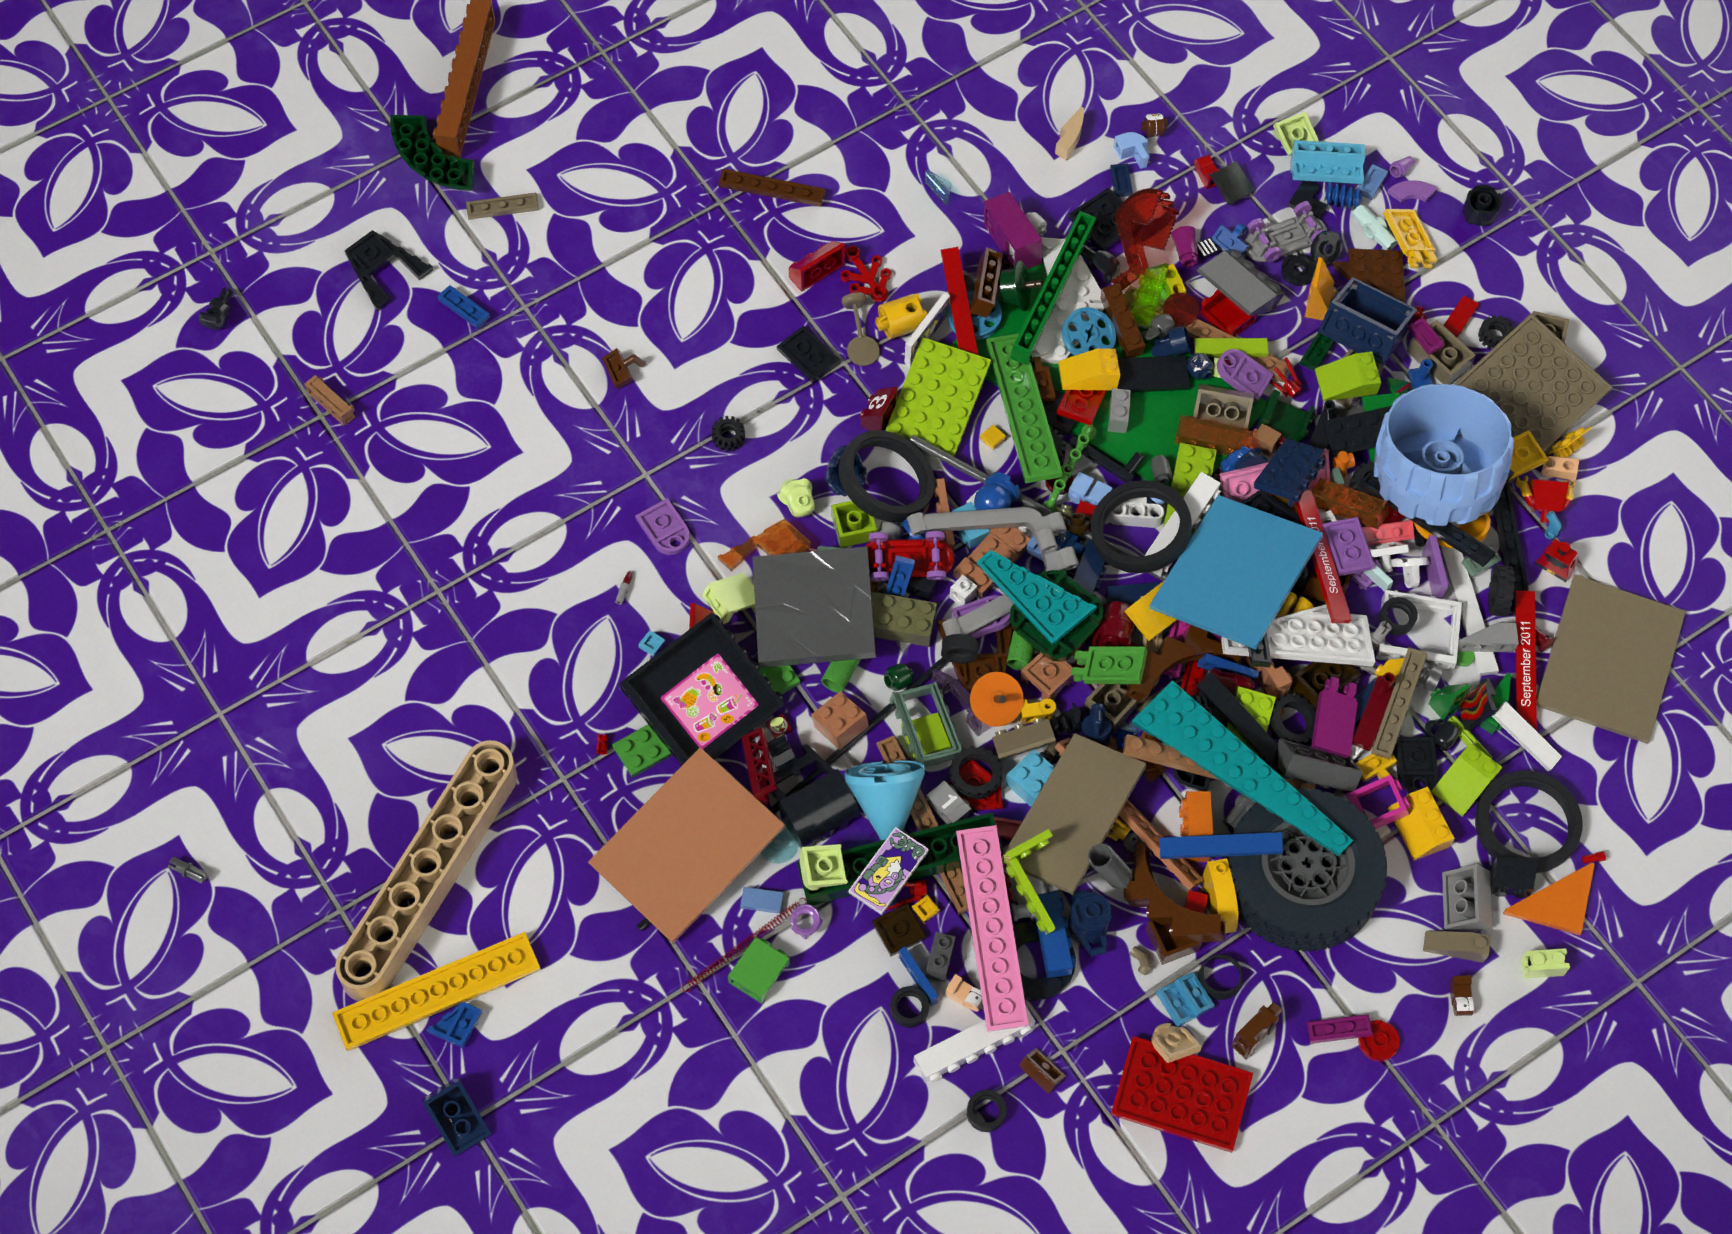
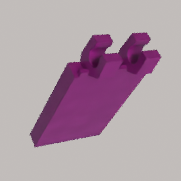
M1331 677L1330 680H1326L1324 691L1319 693L1311 747L1348 758L1351 754L1358 704L1356 698H1354L1357 684L1349 682L1348 685H1344L1341 694L1336 692L1339 688V678Z

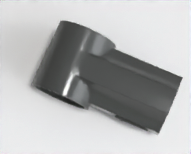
M1240 794L1235 801V807L1223 820L1224 825L1234 832L1243 815L1256 803Z

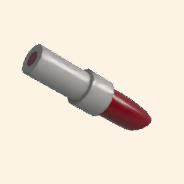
M631 571L627 572L619 587L615 600L619 605L623 603L625 595L630 588L633 575Z

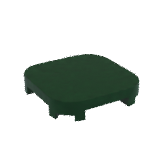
M1061 569L1047 572L1045 570L1040 574L1041 577L1060 586L1070 594L1080 597L1085 602L1097 606L1094 612L1052 646L1014 604L1010 609V622L1013 630L1046 658L1061 662L1072 657L1075 651H1078L1097 630L1103 621V608L1098 597L1091 595L1070 578L1067 572Z

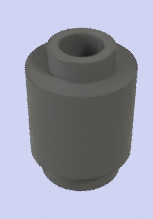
M1164 455L1153 457L1150 465L1154 481L1163 484L1168 483L1172 479L1169 460Z

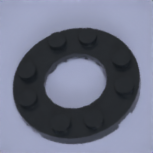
M1036 921L1023 922L1013 926L1017 951L1024 944L1040 943ZM1072 946V948H1069L1070 955H1074L1076 965L1075 952ZM1073 967L1071 975L1047 978L1046 976L1040 979H1031L1020 972L1024 999L1027 1001L1051 999L1059 995L1071 982L1075 967Z

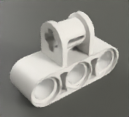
M1138 497L1118 505L1109 514L1108 520L1114 525L1156 528L1162 524L1164 509L1158 504L1147 503V497Z

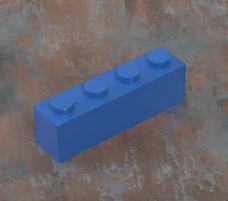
M1058 891L1037 894L1055 926L1054 931L1047 935L1045 932H1041L1037 926L1047 978L1071 975L1073 967H1075L1074 955H1070L1069 948H1072L1070 936L1066 935L1065 929H1068L1067 918L1062 915V910H1064L1063 899L1059 898Z

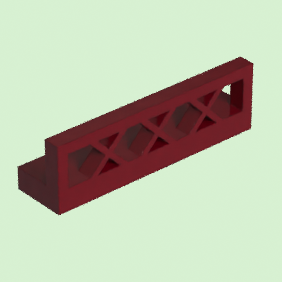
M760 727L741 738L753 796L765 806L770 803L768 793L776 790L777 786L765 730ZM760 736V739L756 743L754 741V738ZM759 750H762V751H763V754L761 755V757H760ZM762 765H766V769L764 770V772ZM765 780H769L770 785L766 786Z

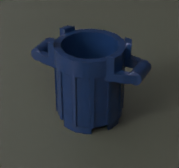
M1087 890L1075 892L1071 898L1068 932L1091 957L1106 953V934L1112 917L1111 906L1108 900L1096 892H1087ZM1100 944L1099 947L1090 948V945Z

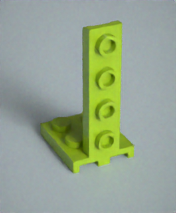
M1049 829L1007 851L1002 856L1003 863L1008 866L1006 867L1007 873L1011 878H1015L1019 894L1025 896L1029 912L1035 914L1039 930L1045 932L1046 935L1054 931L1055 926L1019 861L1032 853V849L1038 851L1050 843L1049 839L1053 835Z

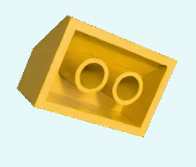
M1426 787L1406 795L1410 808H1407L1410 815L1398 819L1394 823L1413 860L1415 861L1450 848L1455 838L1429 788ZM1398 801L1388 807L1389 812L1400 807Z

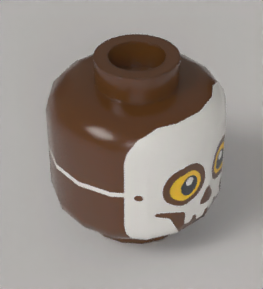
M1161 113L1148 114L1145 116L1144 121H1141V130L1148 137L1162 136L1167 131V119Z

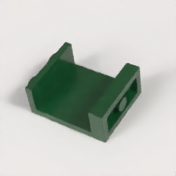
M1274 389L1267 398L1257 427H1260L1263 423L1281 433V437L1283 436L1300 442L1301 439L1305 440L1309 429L1306 428L1314 418L1312 414L1314 407L1310 406L1305 412L1278 400L1280 391Z

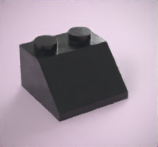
M1497 856L1489 868L1491 894L1499 897L1513 895L1516 898L1529 897L1534 889L1538 860Z

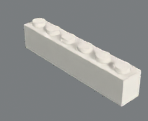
M1203 472L1199 474L1183 498L1191 514L1192 530L1193 528H1198L1202 521L1200 519L1203 514L1206 515L1211 507V501L1215 500L1221 493L1219 490L1221 483ZM1176 511L1169 518L1144 556L1159 552L1174 539L1180 523ZM1173 563L1153 571V573L1161 577L1164 571L1167 573Z
M1027 1006L1026 1012L1029 1024L1027 1027L987 1032L986 1021L984 1020L914 1055L913 1062L924 1082H935L942 1077V1074L948 1071L953 1073L960 1068V1065L966 1062L968 1064L973 1063L979 1058L978 1056L994 1052L997 1046L1001 1044L1008 1045L1015 1040V1037L1030 1034L1033 1031L1035 1020Z

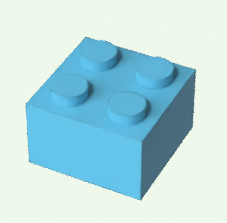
M1033 749L1007 773L1005 784L1032 807L1052 773L1054 766Z

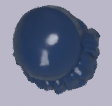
M847 445L841 446L834 451L829 459L825 480L831 491L836 495L841 494L844 497L848 495L840 481L839 462ZM857 452L854 458V470L859 483L863 486L866 480L867 468L863 466L860 453Z

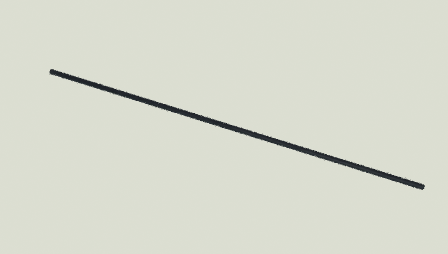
M1080 536L1077 541L1083 544L1086 539ZM1045 567L1036 575H1040L1042 572H1044ZM942 657L905 690L922 686L949 661ZM889 703L868 722V728L841 750L837 749L824 761L831 766L897 708L896 704ZM816 767L792 788L786 796L788 797L806 787L823 772ZM778 801L769 809L774 815L780 810V802ZM644 918L636 926L642 932L651 922Z

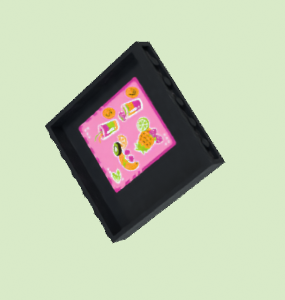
M712 612L618 684L623 694L680 766L699 748H702L712 759L718 758L741 740L742 736L750 733L785 705L782 702L784 701L782 695L771 688L770 680L760 674L758 665L753 660L750 661L748 659L746 650L741 645H737L730 630L726 631L722 626L723 621L718 615L714 616Z

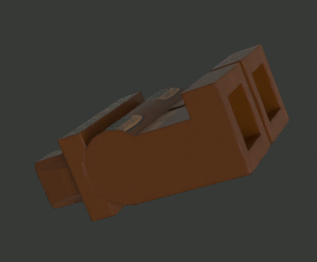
M1275 1002L1268 1008L1263 1005L1258 1013L1236 1034L1231 1047L1247 1060L1252 1055L1258 1041L1263 1040L1266 1034L1269 1036L1273 1032L1279 1020L1278 1016L1283 1010Z

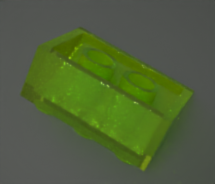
M1164 263L1146 268L1145 274L1140 275L1138 281L1140 287L1135 289L1133 299H1135L1134 304L1130 303L1129 305L1137 324L1150 327V322L1154 317L1166 283L1169 264Z

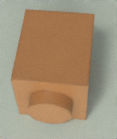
M1262 423L1259 429L1255 428L1250 436L1252 438L1251 447L1259 448L1262 453L1271 456L1277 444H1279L1278 441L1281 433Z

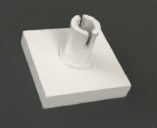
M1399 541L1368 546L1372 557H1379L1380 565L1384 572L1393 571L1391 565L1392 554L1409 552L1408 544Z

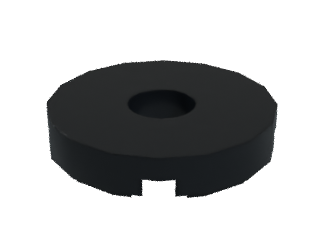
M1325 230L1316 235L1310 250L1312 260L1316 264L1319 257L1323 258L1326 266L1334 264L1333 262L1339 259L1343 248L1339 234ZM1329 245L1328 251L1325 252V247Z
M1291 254L1283 260L1281 275L1291 285H1308L1312 282L1316 268L1315 262L1305 254ZM1300 267L1303 271L1297 272L1294 268Z

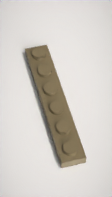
M1408 647L1371 751L1372 755L1391 760L1426 662L1427 652Z

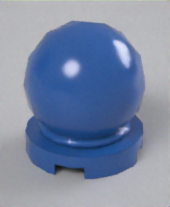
M994 472L993 475H989L986 478L984 485L976 492L974 507L976 510L1010 508L1011 504H1014L1020 497L1019 486H1014L1009 481L1011 477L1008 475Z

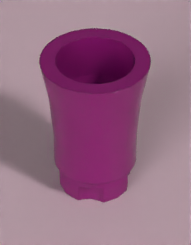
M1192 226L1176 228L1172 231L1171 237L1175 243L1181 265L1187 268L1193 267L1198 263L1195 228Z

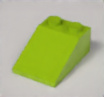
M1372 352L1352 354L1315 368L1323 402L1376 395L1381 385Z
M1470 743L1440 779L1431 793L1463 817L1486 788L1496 779L1502 766Z

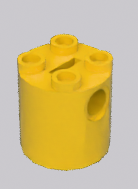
M910 294L878 306L879 317L875 318L876 325L880 332H885L888 339L891 340L914 332L926 317L927 312L921 308L919 294Z

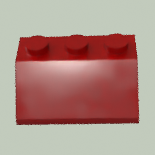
M831 241L828 244L822 245L815 252L807 254L802 260L794 262L789 267L790 280L802 292L845 266V245L842 242Z

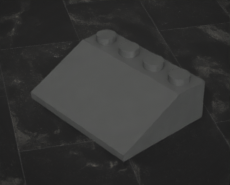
M1235 249L1223 251L1197 269L1199 274L1249 316L1273 311L1285 294L1278 284L1267 279L1268 276L1265 273L1254 268L1255 265L1241 257L1242 254Z

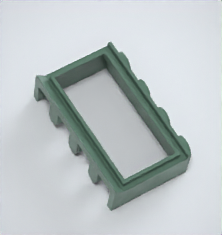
M936 682L901 692H892L889 700L890 704H896L895 716L897 719L902 720L903 736H908L910 742L908 746L909 753H914L917 762H921L924 764V767L953 760L954 756L961 752L963 749L962 741L957 738L956 725L954 722H951L949 707L944 704L942 689L938 688ZM931 694L952 748L925 755L905 700Z

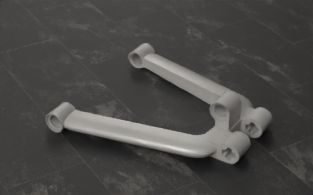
M1015 507L925 515L923 513H915L907 517L912 536L930 531L1027 527L1032 531L1037 541L1046 572L1060 569L1069 571L1079 566L1072 546L1056 550L1058 546L1054 536L1061 535L1067 531L1061 512H1054L1043 517L1034 508ZM1004 594L962 617L948 619L942 623L946 636L952 634L967 635L1008 614L1013 603Z

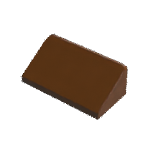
M1037 1048L1027 1054L1019 1064V1067L1048 1094L1066 1077Z

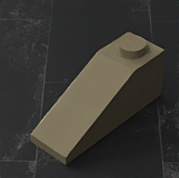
M1426 931L1423 951L1484 963L1489 956L1491 936L1473 932Z

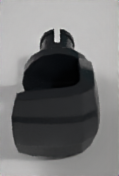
M1085 244L1081 255L1089 260L1088 267L1092 270L1098 268L1103 273V284L1112 283L1117 278L1120 270L1118 259L1106 251L1099 250L1095 252Z
M224 287L218 298L211 299L209 303L211 308L206 310L207 313L201 312L199 315V323L202 326L212 330L224 328L231 311V306L228 302L233 295V291L229 288L226 291V287Z
M1072 703L1073 708L1060 714L1058 717L1055 716V713L1051 714L1052 718H1050L1049 722L1057 736H1065L1082 730L1083 713L1075 703Z

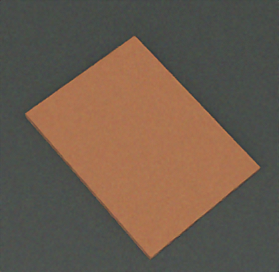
M699 748L588 863L667 939L674 943L786 826L702 748Z

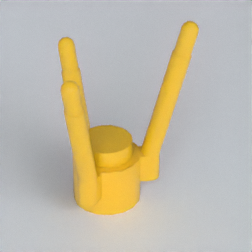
M1117 817L1111 829L1114 833H1108L1106 837L1116 842L1118 839L1123 841L1131 829Z

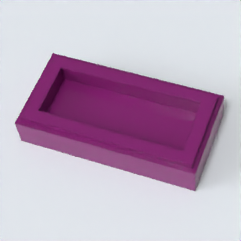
M1424 318L1408 325L1407 329L1428 355L1444 348V342Z

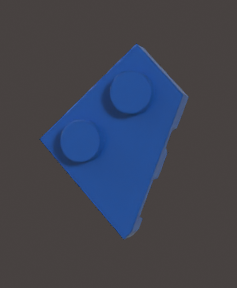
M462 1002L455 1007L454 1011L444 1015L437 1024L428 1027L427 1032L460 1048H464L482 1014V1010Z

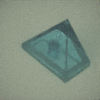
M929 170L925 171V183L945 205L949 204L952 183Z

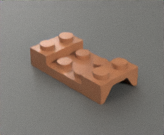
M1016 527L992 528L989 535L968 558L965 557L953 570V576L957 579L962 575L967 577L977 585L979 597L984 598L995 584L977 566L976 561L992 550L1015 563L1026 551L1030 538Z
M1249 656L1243 657L1249 668L1259 671L1258 678L1256 679L1267 695L1276 697L1275 701H1277L1280 697H1285L1288 694L1292 684V677L1282 666L1275 669L1272 660L1270 668L1251 666Z

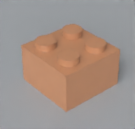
M841 691L811 714L814 727L839 750L869 727L866 713Z

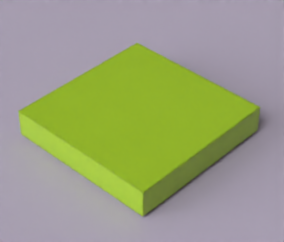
M938 712L912 720L925 755L951 749ZM905 736L906 742L909 746L910 742L908 736ZM912 753L913 760H916L914 753Z

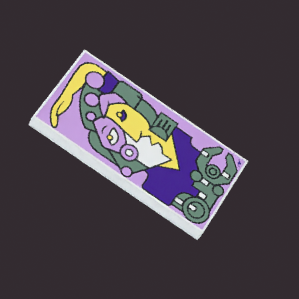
M944 292L905 343L904 362L906 365L911 366L922 337L931 339L947 318L950 303L949 294Z
M895 827L849 889V894L882 915L929 852V849Z

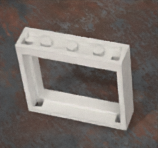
M1385 590L1381 608L1390 598L1402 597L1411 601L1418 610L1452 615L1448 655L1427 652L1426 663H1428L1429 668L1436 666L1445 671L1453 672L1457 664L1462 602L1452 601V599H1439L1435 596H1420L1416 593H1402L1397 590ZM1384 638L1383 644H1379L1376 651V659L1387 661L1405 658L1408 648L1384 645Z

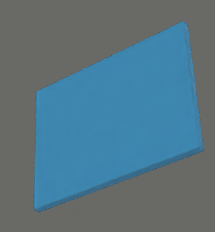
M1218 495L1190 539L1186 549L1180 555L1152 600L1150 609L1256 650L1321 541L1323 533Z

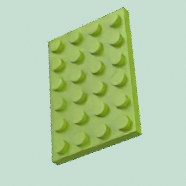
M922 337L885 431L900 435L909 441L915 435L955 457L991 365V359Z

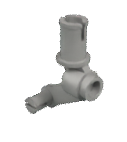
M1382 621L1375 632L1370 633L1373 651L1378 649L1379 644H1383L1384 638L1392 629L1388 622L1385 625L1386 621ZM1353 665L1362 672L1364 670L1371 675H1374L1376 668L1373 666Z

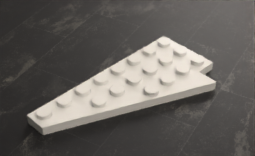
M1325 604L1276 618L1267 631L1270 656L1276 659L1373 666L1375 664V657L1367 615L1350 614L1352 619L1350 623H1332ZM1221 637L1223 654L1249 656L1248 646Z

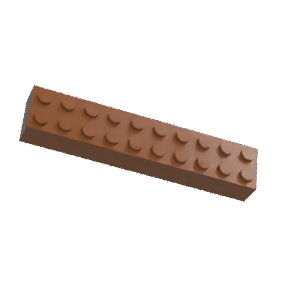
M470 0V4L466 6L467 16L463 18V31L459 33L460 42L455 48L456 57L452 59V72L448 74L449 84L445 86V99L441 101V114L437 116L438 125L433 131L436 145L443 150V153L450 157L461 158L495 26L492 0Z

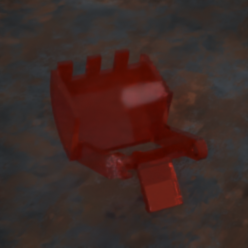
M1147 188L1133 193L1124 200L1114 215L1129 269L1124 273H1120V276H1116V279L1112 278V283H1119L1122 291L1137 279H1139L1143 292L1150 293L1154 289L1143 246L1165 251L1166 243L1172 233L1171 230H1173L1175 225L1174 222H1176L1175 215H1179L1178 209L1169 208L1175 207L1173 201L1164 200L1170 199V195L1163 192V190ZM1147 284H1150V287L1148 289H1145V286Z

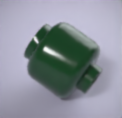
M899 663L886 670L884 682L889 689L899 691L912 684L914 674L910 667Z

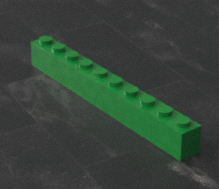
M1079 211L1013 345L1010 355L1011 359L1027 365L1093 230L1096 217Z

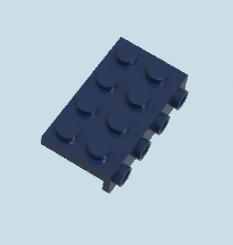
M1286 438L1255 480L1254 488L1289 499L1288 506L1293 507L1296 502L1301 500L1303 492L1308 490L1311 481L1316 479L1318 471L1324 468L1326 463L1324 450Z

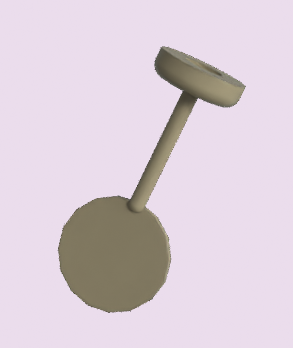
M851 293L845 295L841 302L844 308L854 310L858 337L850 341L847 347V355L858 366L872 365L878 359L879 346L873 338L863 336L858 308L865 305L867 301L866 295L863 293Z

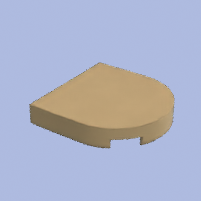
M1171 1023L1157 1026L1151 1039L1154 1048L1167 1063L1200 1052L1202 1047L1187 1029L1182 1026L1181 1028L1171 1026Z

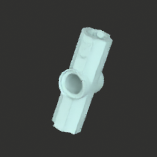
M1359 205L1352 212L1351 216L1363 227V231L1369 239H1375L1385 250H1392L1398 244L1395 236L1387 229L1384 219L1381 217L1376 218L1365 205Z

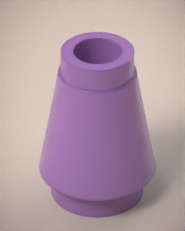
M1407 156L1393 162L1389 171L1393 177L1401 178L1414 165L1415 161L1411 156Z

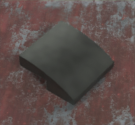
M1237 161L1210 176L1228 206L1255 191Z

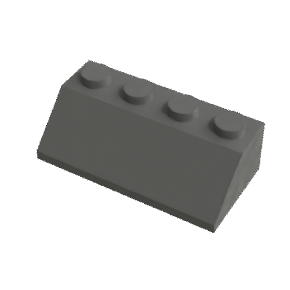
M1281 738L1278 741V768L1285 778L1294 780V778L1300 779L1306 784L1316 783L1326 789L1332 787L1342 793L1356 790L1363 771L1350 757L1344 758Z

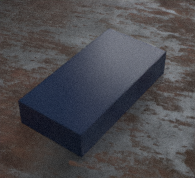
M1128 163L1110 165L1114 193L1118 197L1132 196L1133 190Z

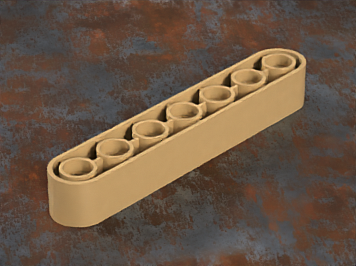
M489 740L480 742L470 749L338 955L335 965L336 974L345 992L352 999L361 1001L375 996L390 987L513 791L517 782V771L513 756L504 744ZM491 767L499 768L493 773H484ZM469 800H478L472 806H463ZM450 832H456V833H458V834H457L454 838H452V839H448V840L442 839L443 836L446 835L447 833H450ZM429 865L436 866L430 873H421L422 869ZM415 899L412 905L400 907L404 900ZM393 933L392 938L388 941H378L381 935ZM361 968H372L367 975L363 977L356 976V973Z

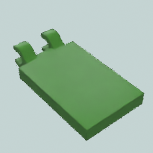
M1089 647V651H1075L1074 659H1078L1077 664L1085 665V668L1073 667L1071 676H1074V681L1080 682L1083 680L1085 684H1141L1147 649L1146 647Z

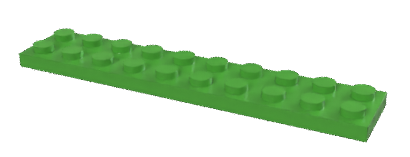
M1019 334L986 339L1025 483L1062 477V469L1030 359L1027 365L1010 358L1013 345Z
M790 665L759 667L760 674L763 677L766 676L772 684L771 688L775 692L778 691L781 695L800 684L799 678ZM649 725L612 744L613 749L632 778L672 756Z

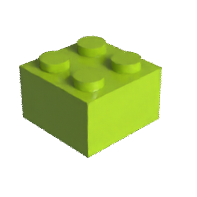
M852 501L831 505V517L840 548L871 542L869 541V534L877 532L874 517L862 511Z

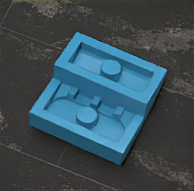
M1194 972L1178 978L1174 983L1160 988L1156 992L1177 1027L1192 1021L1215 1007Z

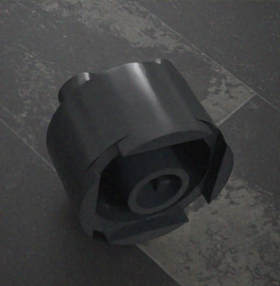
M1482 184L1475 186L1468 192L1462 209L1465 221L1468 224L1477 226H1490L1493 224L1503 201L1501 194L1497 193L1494 190L1495 188Z

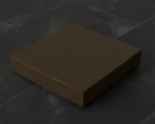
M908 903L872 920V925L890 957L898 954L899 950L903 947L908 949L926 939V935Z

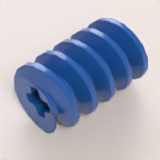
M1329 182L1324 200L1327 199V205L1334 201L1335 207L1340 202L1341 208L1348 204L1349 210L1353 205L1356 209L1361 203L1363 191L1360 194L1359 188H1357L1353 192L1352 187H1349L1346 191L1345 185L1339 189L1338 184H1335L1332 188L1331 182Z

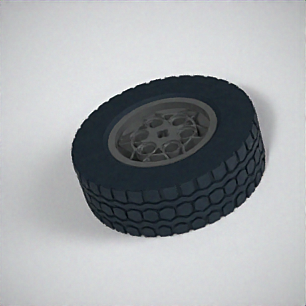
M1298 788L1297 791L1353 840L1340 856L1335 855L1312 838L1301 833L1298 828L1287 824L1281 817L1270 813L1265 807L1256 803L1243 815L1233 834L1282 832L1283 854L1225 856V859L1227 858L1234 882L1238 917L1242 918V922L1248 928H1251L1253 933L1259 937L1262 936L1263 940L1271 944L1273 942L1281 948L1288 947L1289 950L1294 951L1299 949L1302 951H1313V949L1319 951L1325 950L1327 947L1329 949L1337 946L1339 942L1341 944L1357 934L1369 921L1385 888L1387 859L1384 845L1381 844L1382 840L1378 832H1375L1376 828L1371 821L1367 820L1368 818L1362 811L1359 812L1356 806L1351 803L1348 804L1347 800L1339 796L1335 797L1334 794L1326 791L1323 793L1317 789ZM1310 846H1313V847H1315L1318 851H1312V850H1310L1309 847H1310ZM1289 848H1295L1298 853H1292ZM1322 862L1329 863L1331 867H1325ZM1282 865L1289 866L1291 870L1283 869ZM1315 879L1322 880L1324 884L1316 883ZM1295 881H1301L1303 886H1298Z

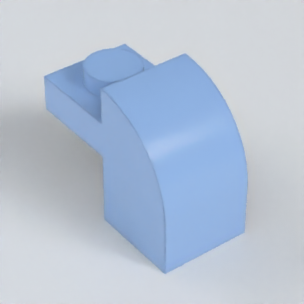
M1134 132L1115 136L1114 149L1120 160L1134 156L1140 169L1147 167L1150 156L1147 150L1148 141L1144 136Z

